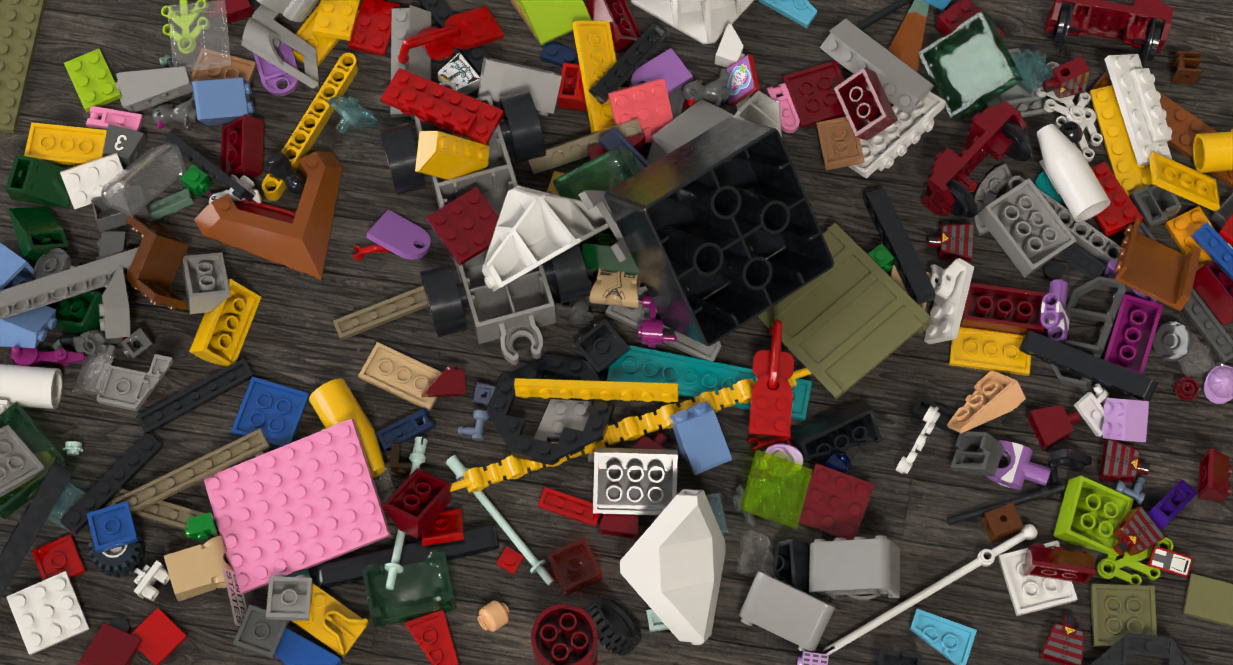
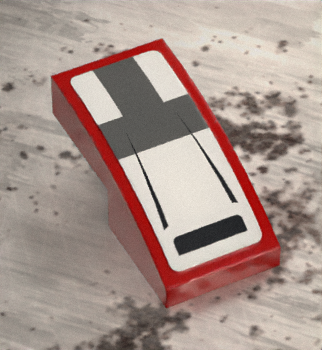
M1153 546L1148 566L1188 578L1193 558Z

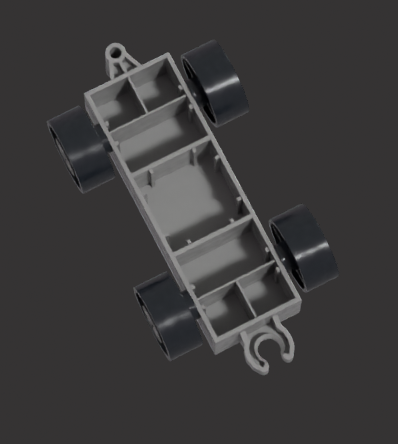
M444 81L440 84L457 91L456 86L451 81ZM529 91L499 99L500 109L504 110V116L487 146H490L488 166L484 171L451 180L429 175L439 209L477 187L497 215L500 216L507 192L518 186L506 145L510 144L516 163L546 156L540 121ZM490 95L476 98L493 106ZM414 116L418 138L420 131H439L460 137L450 130L440 129L435 124L428 121L423 122ZM409 123L379 130L397 196L426 188L423 173L415 171L418 142H414ZM464 136L460 137V138H463V139H467V140L476 142V141L471 140V139H469V138H467V137H464ZM579 244L494 292L492 288L490 289L486 285L485 276L482 272L488 249L461 266L454 259L461 281L459 283L455 282L450 264L420 271L437 337L440 338L468 330L463 309L468 308L478 343L501 339L502 354L512 365L519 363L518 352L513 348V342L518 337L524 336L531 341V353L535 359L540 358L544 349L543 337L539 327L556 323L555 305L550 292V285H553L560 304L590 296L588 276Z

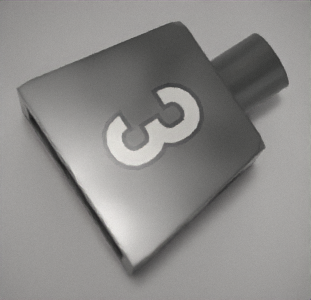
M109 124L103 154L108 156L117 153L121 165L131 167L147 144V139L142 132Z

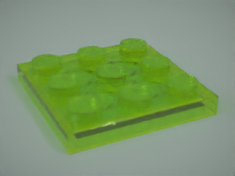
M760 450L755 451L740 510L789 528L797 529L812 469Z

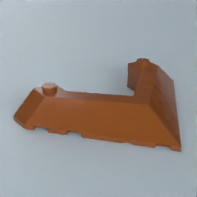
M315 151L299 159V171L306 183L293 223L238 210L229 194L210 202L194 221L203 237L213 238L227 246L245 250L251 255L278 265L282 264L287 266L288 269L302 274H309L314 276L315 279L322 281L343 167L333 152Z

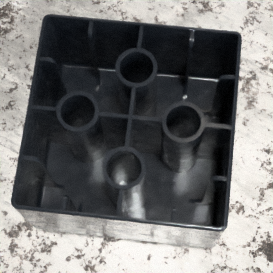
M729 117L609 189L604 195L659 316L663 320V324L706 346H711L834 266L833 257L781 135L776 128Z

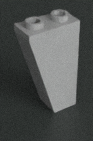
M185 66L119 72L116 74L118 79L116 86L122 94V98H120L121 104L130 113H137L193 92L192 82L194 81L192 74Z

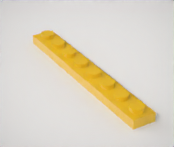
M515 378L514 382L515 395L523 398H577L583 400L602 399L605 401L637 400L670 403L678 402L679 396L678 384L521 378Z

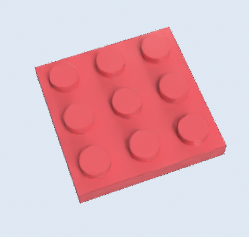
M663 78L608 93L615 125L638 118L642 132L645 134V144L653 142L654 140L651 137L673 120L667 87Z

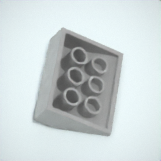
M701 99L651 138L669 154L723 120L734 117V115Z
M1030 178L985 206L978 214V217L1024 278L1077 241Z
M595 447L593 513L660 515L676 497L678 450Z

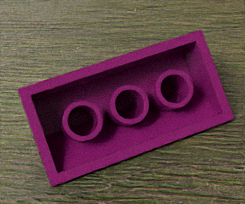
M1124 294L1104 360L1143 376L1163 305Z

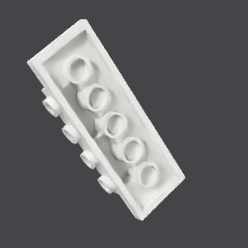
M1138 54L1107 56L1105 58L1106 66L1138 165L1150 164L1149 155L1152 152L1172 160L1167 144L1172 139V129L1167 126L1165 120L1166 111L1161 107V95L1155 89L1154 75L1150 73L1149 68L1142 67Z
M929 92L923 101L920 100L909 116L894 105L892 109L898 121L868 141L860 139L864 163L848 167L866 179L877 169L882 171L884 168H890L897 156H903L906 153L908 146L912 143H918L925 131L929 132L934 126L933 118L946 107V101Z

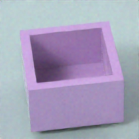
M1106 398L1103 408V438L1146 442L1149 401Z

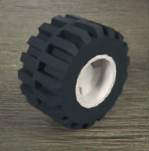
M137 530V542L98 554L91 535L90 540L92 543H88V548L91 550L89 551V556L102 573L104 572L110 577L113 574L115 578H119L120 574L125 577L128 576L129 571L133 573L136 566H141L140 559H144L145 554L143 551L146 550L143 544L144 541Z

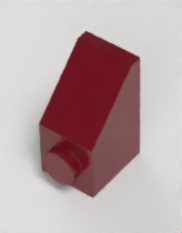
M456 366L446 367V370L439 373L421 393L422 398L461 397L466 394L465 370H458Z

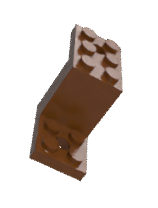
M129 214L126 222L132 226V230L141 233L140 236L143 239L125 279L131 283L132 288L140 291V295L149 298L150 303L157 306L164 304L169 309L175 311L178 308L186 310L189 303L170 289L189 245L163 225Z

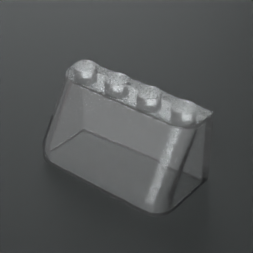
M166 143L146 151L104 185L101 192L104 204L131 217L186 172L179 147L172 143Z

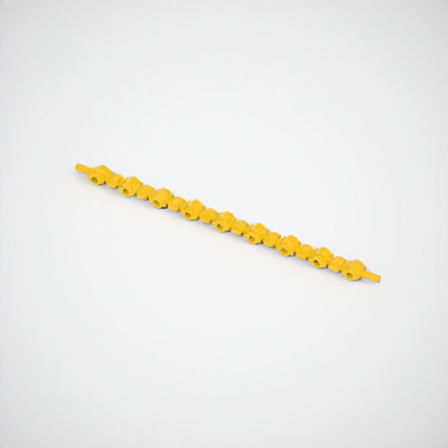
M807 368L793 371L792 377L787 381L791 388L797 385L795 379L812 373ZM744 379L732 385L734 390H730V387L719 390V395H716L715 391L704 392L694 397L695 403H692V400H686L680 403L679 408L677 404H667L657 409V415L655 416L653 412L642 415V420H639L638 416L627 417L621 422H617L618 428L615 425L608 426L604 440L585 446V455L594 454L595 447L606 448L605 443L607 442L609 446L615 445L620 442V438H623L624 442L637 440L644 436L643 430H646L647 433L659 430L658 425H661L662 429L673 428L670 416L678 411L694 407L698 403L707 401L715 413L721 410L720 405H723L724 408L735 405V400H738L739 404L750 403L751 392L755 383L753 379ZM580 451L572 456L569 455L570 459L582 455ZM511 455L501 460L502 466L495 463L486 466L487 471H484L483 467H475L462 473L464 479L451 483L450 492L467 487L469 493L479 492L489 486L488 481L490 480L494 484L503 481V476H506L507 480L518 479L528 474L527 468L534 471L543 468L542 463L516 458ZM565 456V457L559 459L560 462H558V463H556V464H554V465H548V464H546V467H549V466H551V467L558 466V465L562 464L563 462L567 461V458H566V456Z

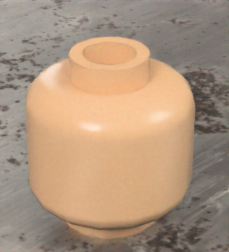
M493 600L479 610L478 622L484 630L495 632L508 623L509 609L506 604Z

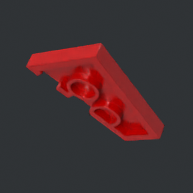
M444 610L404 623L432 665H460Z

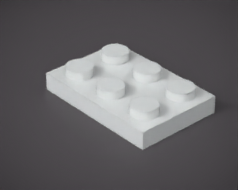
M117 153L60 172L74 209L92 204V199L130 188Z

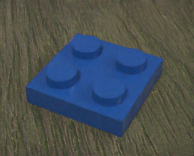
M128 501L87 513L97 554L138 541Z

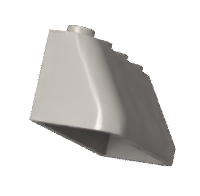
M484 57L477 97L490 95L492 101L499 102L501 98L529 91L537 114L548 116V113L554 114L562 76L559 73Z

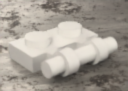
M1097 383L1092 387L1096 393L1095 396L1093 393L1087 392L1074 406L1093 433L1101 437L1103 435L1104 410L1100 403L1103 402L1105 404L1106 398H1109V393Z

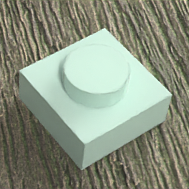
M652 609L646 610L649 632L669 629Z

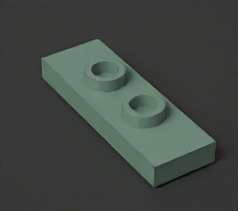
M184 189L147 205L150 217L145 219L156 221L165 215L176 213L180 209L194 204L189 189Z

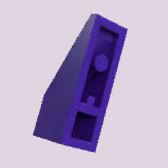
M1182 479L1151 509L1148 516L1161 531L1198 493Z

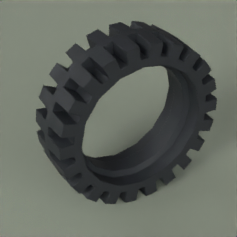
M598 596L586 607L585 611L591 616L596 625L599 643L602 646L605 645L608 651L612 650L614 654L618 653L619 656H626L641 642L642 634L640 633L641 629L637 627V621H633L634 617L628 614L629 611L626 608L623 609L620 603L616 604L614 599L610 600L607 596ZM609 622H611V623L615 626V628H616L617 630H615V629L609 624Z

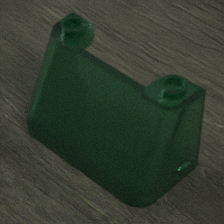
M618 148L554 179L553 184L560 196L581 200L578 194L583 191H608L638 173L640 169L633 151Z
M434 550L428 553L425 561L402 565L403 572L397 573L393 590L385 588L389 572L384 567L379 566V564H370L365 569H362L370 615L376 627L411 621L440 610H444L447 613L457 608L445 551Z

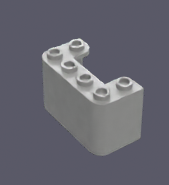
M881 535L875 536V539H867L866 537H855L854 540L835 538L834 541L815 539L810 544L809 594L819 598L820 601H829V597L836 598L839 595L874 594L875 596L888 594L889 598H900V548L891 540H888L887 536Z

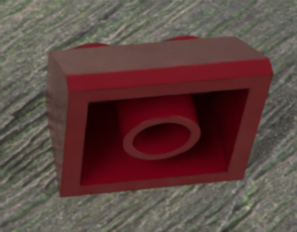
M1210 448L1199 462L1198 499L1223 502L1231 493V484H1228V479L1232 473V465H1229L1228 456L1213 448Z

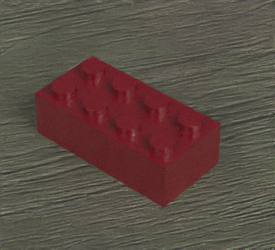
M970 283L960 327L1025 335L1026 331L1029 330L1041 335L1044 330L1041 323V307L1043 297L1047 293Z

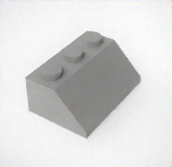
M221 252L184 256L182 260L183 277L190 314L211 312L230 296L223 254Z

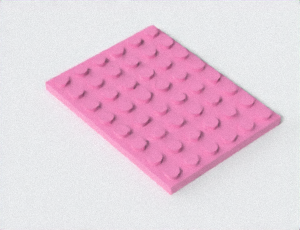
M353 419L218 472L204 480L219 534L223 536L227 552H225L227 561L235 572L236 582L241 594L269 584V576L275 577L277 574H283L288 577L391 536Z

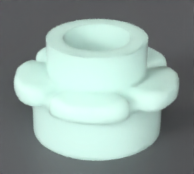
M76 441L65 442L63 451H67L69 456H79V452H83L82 443Z

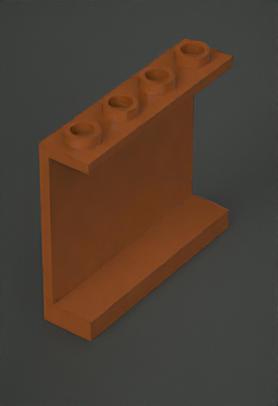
M1136 218L1133 224H1128L1124 232L1126 236L1121 243L1123 248L1118 255L1120 260L1114 269L1116 271L1115 280L1181 311L1191 296L1201 248L1194 245L1187 256L1138 233L1140 219Z

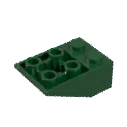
M15 155L5 189L12 200L68 209L71 200L60 174L61 171L67 170L66 168L37 158Z
M47 207L8 209L21 255L25 261L38 260L40 256L50 253V250L60 248L66 252L69 246L64 230Z

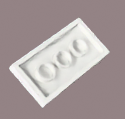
M960 258L955 259L947 269H942L935 264L930 266L932 268L930 281L936 295L930 312L933 324L926 330L924 339L928 344L957 339L974 266Z

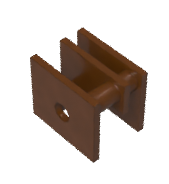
M1176 52L1170 66L1178 68L1171 83H1196L1202 72V69H1197L1202 61V58H1200L1201 52Z
M1014 503L984 513L986 517L981 518L991 542L1019 533L1023 527Z

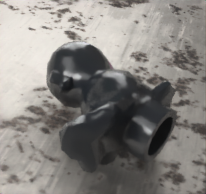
M283 152L272 153L264 162V165L268 167L266 173L284 181L290 193L301 194L306 183L304 177L292 171L290 160Z

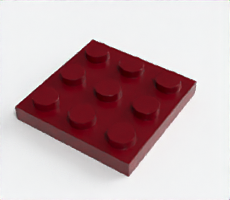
M837 61L782 76V81L786 84L798 114L801 129L816 125L817 122L846 116L834 90L836 86L845 81Z
M477 187L426 217L429 225L459 266L489 248L499 219L497 213Z
M816 463L795 522L815 529L818 528L839 538L854 540L875 484Z

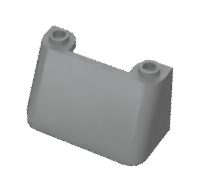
M760 569L755 576L739 616L744 624L749 626L755 624L799 645L797 649L802 652H815L836 606L829 602L820 601L819 598L778 580L776 577L772 578L769 573Z

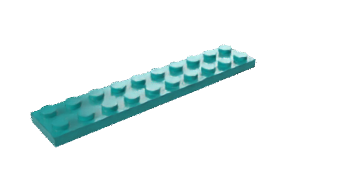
M628 345L631 350L609 367L607 381L678 384L679 397L694 399V397L708 391H715V394L719 395L718 391L723 388L730 387V390H734L732 385L744 379H753L754 383L757 382L753 369ZM798 378L795 379L797 385L792 388L791 419L805 421L812 381ZM735 400L736 404L731 406L750 410V403L739 404L738 400Z

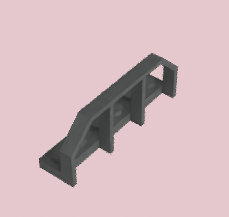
M1097 277L1074 289L1066 308L1069 319H1071V316L1102 321L1105 324L1100 329L1098 343L1094 345L1065 340L1062 343L1080 351L1093 353V356L1104 360L1123 295L1131 296L1127 285L1115 279ZM1101 285L1118 288V291L1113 295L1111 309H1108L1106 314L1075 308L1080 296ZM1057 332L1055 338H1060L1063 333ZM1050 364L1061 384L1078 387L1083 395L1087 392H1091L1094 395L1095 391L1092 387L1097 382L1084 377L1081 380L1063 377L1058 368Z

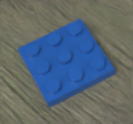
M252 377L231 433L243 437L261 428L270 446L280 448L288 445L294 440L310 394Z

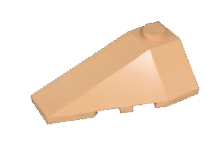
M991 370L974 386V393L966 397V404L956 411L947 426L954 431L963 433L1011 412L1026 399L1018 381Z

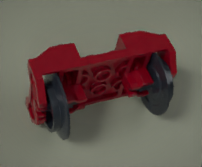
M1054 0L1047 14L1045 32L1048 34L1053 33L1052 42L1058 44L1059 52L1063 50L1067 35L1086 36L1087 34L1124 41V44L1141 48L1139 58L1143 67L1147 60L1152 61L1155 54H1160L1170 30L1173 7L1167 6L1160 0H1133L1130 6L1125 3L1118 4L1107 0Z
M1004 101L1000 105L986 108L982 113L978 112L972 119L973 124L968 129L970 132L966 136L965 149L959 156L950 148H947L944 153L941 151L934 158L935 163L931 167L932 171L928 176L926 194L921 204L935 215L947 217L951 213L957 217L973 218L978 214L977 203L969 193L975 181L968 175L989 154L997 161L1005 154L1021 162H1026L1032 157L1031 142L1024 131L1026 124L1021 113L1008 102Z

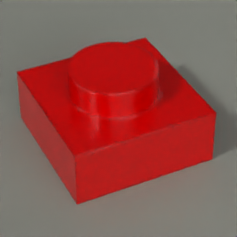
M506 546L496 562V566L514 576L523 562L524 556Z

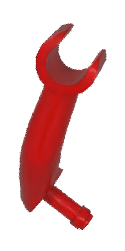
M371 245L363 248L354 246V251L358 253L351 256L356 261H360L364 258V254L390 253L391 251L380 245Z
M790 435L789 438L775 437L762 441L753 437L749 439L748 444L756 443L757 446L751 449V451L756 452L759 448L769 447L774 444L787 443L793 446L790 442L793 437Z

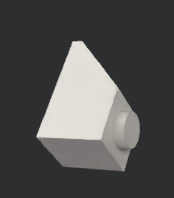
M729 23L715 56V64L726 68L745 56L743 54V44L732 24Z

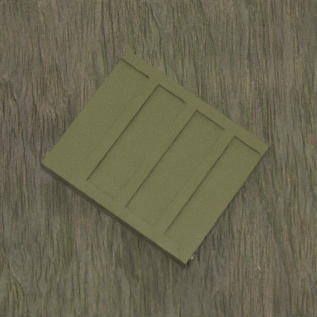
M834 223L823 233L834 260L833 268L757 317L769 329L776 320L782 321L781 342L837 400L916 332H924L933 323L931 317Z

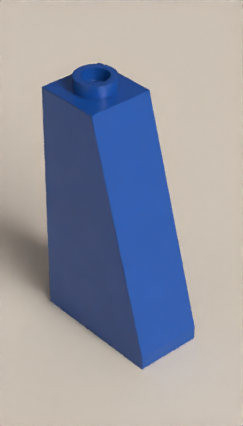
M287 628L276 652V656L284 665H343L342 661L334 654Z

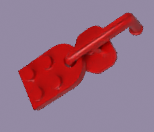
M487 6L449 17L445 22L444 28H426L421 30L418 35L405 39L400 49L398 62L401 64L407 63L409 61V50L418 46H423L430 58L442 60L452 56L454 47L471 49L503 39L504 32Z
M776 320L769 329V334L772 336L771 351H758L753 359V373L759 380H757L751 392L748 434L790 437L793 392L787 380L793 375L794 359L789 353L781 352L783 323L780 320Z

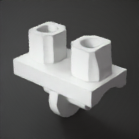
M157 560L151 568L148 565H145L142 570L135 568L134 572L138 576L133 582L138 586L134 592L142 599L145 597L154 601L159 594V591L153 587L154 583L158 580L164 585L167 584L170 580L169 573Z

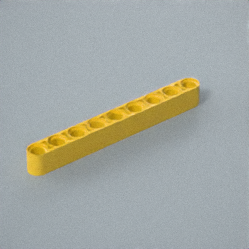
M345 53L339 58L281 151L287 157L296 156L294 159H289L294 173L299 168V159L308 154L358 72L356 57L351 53ZM328 94H334L331 97H326ZM319 109H324L323 112H317ZM309 125H315L312 128H307V126ZM300 140H305L302 144L297 143ZM267 174L262 182L264 195L270 201L278 200L286 189L284 181L274 178L271 174ZM276 187L275 190L268 191L269 188Z

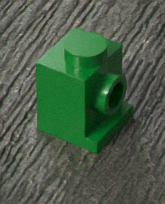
M211 512L186 519L188 526L184 528L187 538L200 541L209 538V535L218 536L215 520Z

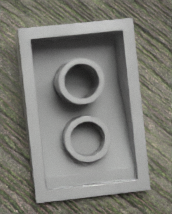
M118 267L102 295L103 304H99V314L103 316V319H99L100 330L105 331L106 339L130 337V312L123 267Z

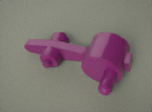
M644 295L643 299H640L639 304H643V308H650V319H643L642 326H638V338H642V344H647L648 347L662 345V342H675L677 340L675 334H662L663 320H655L656 307L651 296Z
M14 346L11 352V361L19 366L40 367L42 362L60 364V366L66 367L70 363L84 362L86 359L82 353L68 352L63 348L52 352H40L37 348H19Z

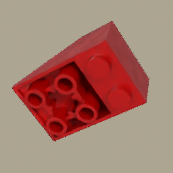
M563 63L562 79L557 96L558 107L588 111L580 65Z

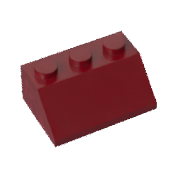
M589 0L585 3L592 21H609L615 53L627 50L641 36L639 27L626 0Z
M244 114L222 127L220 170L230 177L233 174L239 179L244 175L251 180L262 174L264 121Z
M1215 262L1205 264L1196 271L1193 289L1196 293H1199L1206 306L1213 311L1215 318L1220 324H1223V326L1232 324L1233 281Z
M417 468L383 504V509L400 531L418 539L451 502L450 490L452 484Z
M1033 544L1026 551L1024 575L1087 584L1096 573L1093 555L1087 554L1083 550L1071 552L1066 551V548L1063 547L1051 549L1045 548L1043 544Z

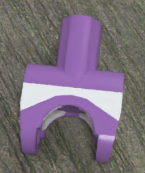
M1057 279L1050 282L1049 293L1043 297L1041 323L1044 328L1048 329V337L1062 343L1067 338L1070 320L1065 309L1068 283ZM1056 332L1063 333L1060 338L1052 337Z
M998 440L1004 447L1002 455L1007 459L1008 466L997 468L995 477L986 476L987 478L1016 490L1022 489L1024 479L1043 486L1046 485L1051 468L1030 462L1033 453L1032 449L1014 442Z

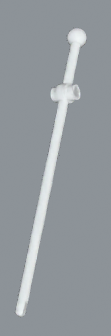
M1032 524L1024 525L1021 533L992 550H981L975 560L825 647L823 652L834 647L833 650L826 654L834 653L979 566H990L996 556L1025 539H1035L1038 534L1036 528Z

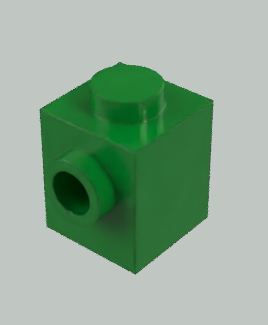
M193 164L180 178L183 187L189 189L190 193L197 198H200L212 185L208 175Z
M880 244L868 253L886 273L893 268L894 257L883 244Z

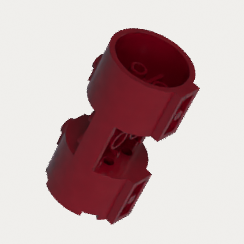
M558 604L547 608L537 617L531 633L535 665H598L597 628L593 619L585 610L580 607Z

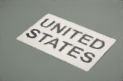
M222 567L235 625L241 626L247 611L244 594L240 593L238 584L234 583V578L237 580L235 572Z

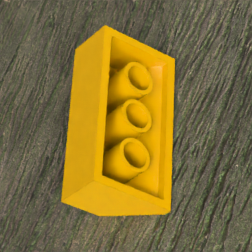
M420 131L415 171L445 180L481 172L488 166L490 146L439 131Z
M228 279L230 296L211 312L204 313L189 351L205 361L225 367L236 363L261 300V296L232 279Z

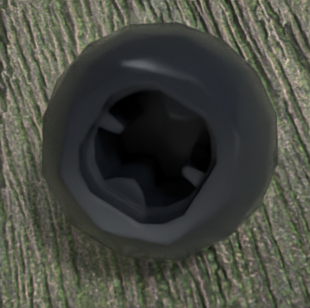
M1066 122L1059 128L1075 145L1081 141L1083 131L1077 123Z

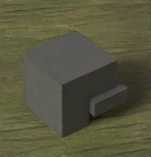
M1153 185L1152 188L1146 186L1132 192L1130 195L1133 204L1143 217V223L1148 229L1174 219L1182 207L1174 193L1156 185Z
M965 431L959 433L956 443L959 449H956L951 468L954 471L965 472L967 475L995 477L1004 447L987 432Z

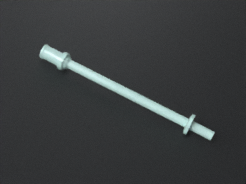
M422 437L415 438L413 452L409 457L412 462L410 475L417 468H420V464L425 462L426 457L424 454L428 442L426 438L423 439V442H421ZM399 529L391 563L385 564V569L389 572L385 588L389 590L394 589L397 573L403 572V567L399 565L405 533Z
M453 455L446 461V465L456 475L457 481L463 480L462 473L469 470V468H465L456 455ZM482 491L472 492L533 566L530 572H538L548 586L551 585L555 580L543 567L546 561H538Z

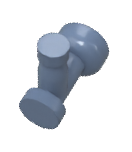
M474 410L473 418L476 420V426H459L458 434L472 435V440L484 441V436L482 435L484 421H487L489 416L487 411Z
M1137 477L1133 490L1127 488L1124 481L1118 480L1114 490L1133 498L1140 505L1145 497V493L1141 492L1145 479Z

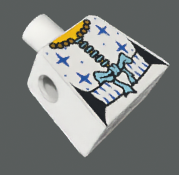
M460 53L438 72L440 84L444 81H451L456 86L457 92L467 95L479 89L480 77Z

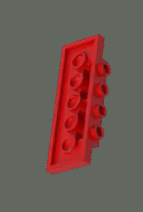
M401 68L397 70L381 97L382 103L399 109L406 115L411 114L423 122L428 121L440 129L450 130L457 136L467 137L486 146L504 116V110Z

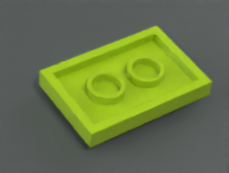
M99 48L64 63L86 113L90 111L92 106L101 107L122 98Z

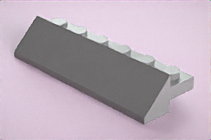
M410 5V8L392 9L391 80L397 70L401 68L431 81V58L423 46L409 50V61L407 63L401 64L398 62L403 41L418 35L423 29L432 27L431 12ZM390 106L391 117H411L412 120L415 119L413 115H406L399 109Z
M844 19L830 30L831 33L820 46L824 52L853 74L862 68L875 71L888 100L908 116L920 100L923 101L934 87L932 83L847 19Z

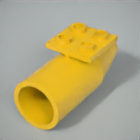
M1233 128L1229 132L1202 133L1195 136L1193 158L1199 173L1233 170Z
M342 378L334 379L317 388L310 395L309 401L325 428L327 429L353 419L372 477L376 478L386 470L375 430L345 380Z

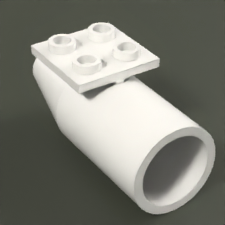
M1054 124L1041 128L1037 132V138L1043 160L1039 161L1057 194H1060L1074 220L1082 222L1101 213L1110 205L1111 201L1083 153Z
M0 364V418L9 419L10 416L17 417L18 413L13 406L56 409L62 396L63 378L61 370L57 368Z

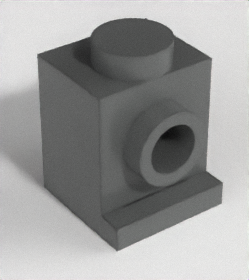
M139 328L130 337L121 342L123 345L121 349L128 358L130 356L136 358L155 343L143 328ZM136 340L140 341L141 343L139 348L134 347V342Z

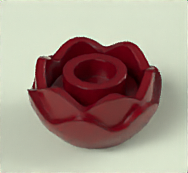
M1184 377L1176 381L1174 391L1181 400L1192 401L1198 397L1200 386L1192 377Z

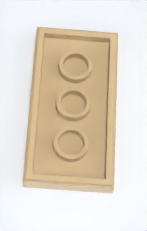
M377 342L358 377L421 408H427L428 411H431L438 397L422 398L421 393L441 371Z

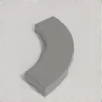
M1006 163L992 170L980 184L974 198L978 206V214L985 206L995 200L997 194L1008 185L1009 180L1013 177ZM977 214L973 217V222L977 234L980 236L989 232V230Z

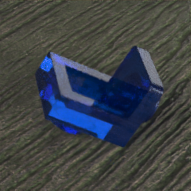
M839 452L833 454L823 465L844 474L853 467L850 464L851 460L849 457Z

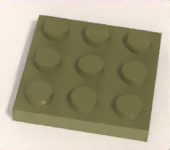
M1090 585L1093 647L1110 648L1127 633L1157 636L1155 586Z

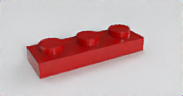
M544 487L538 503V508L593 527L597 526L601 515L600 513H593V503Z

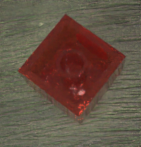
M585 537L547 553V560L564 597L602 580V572Z

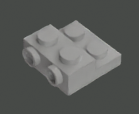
M277 574L275 577L269 576L266 619L309 621L313 589L312 578L306 575L287 577L283 574Z

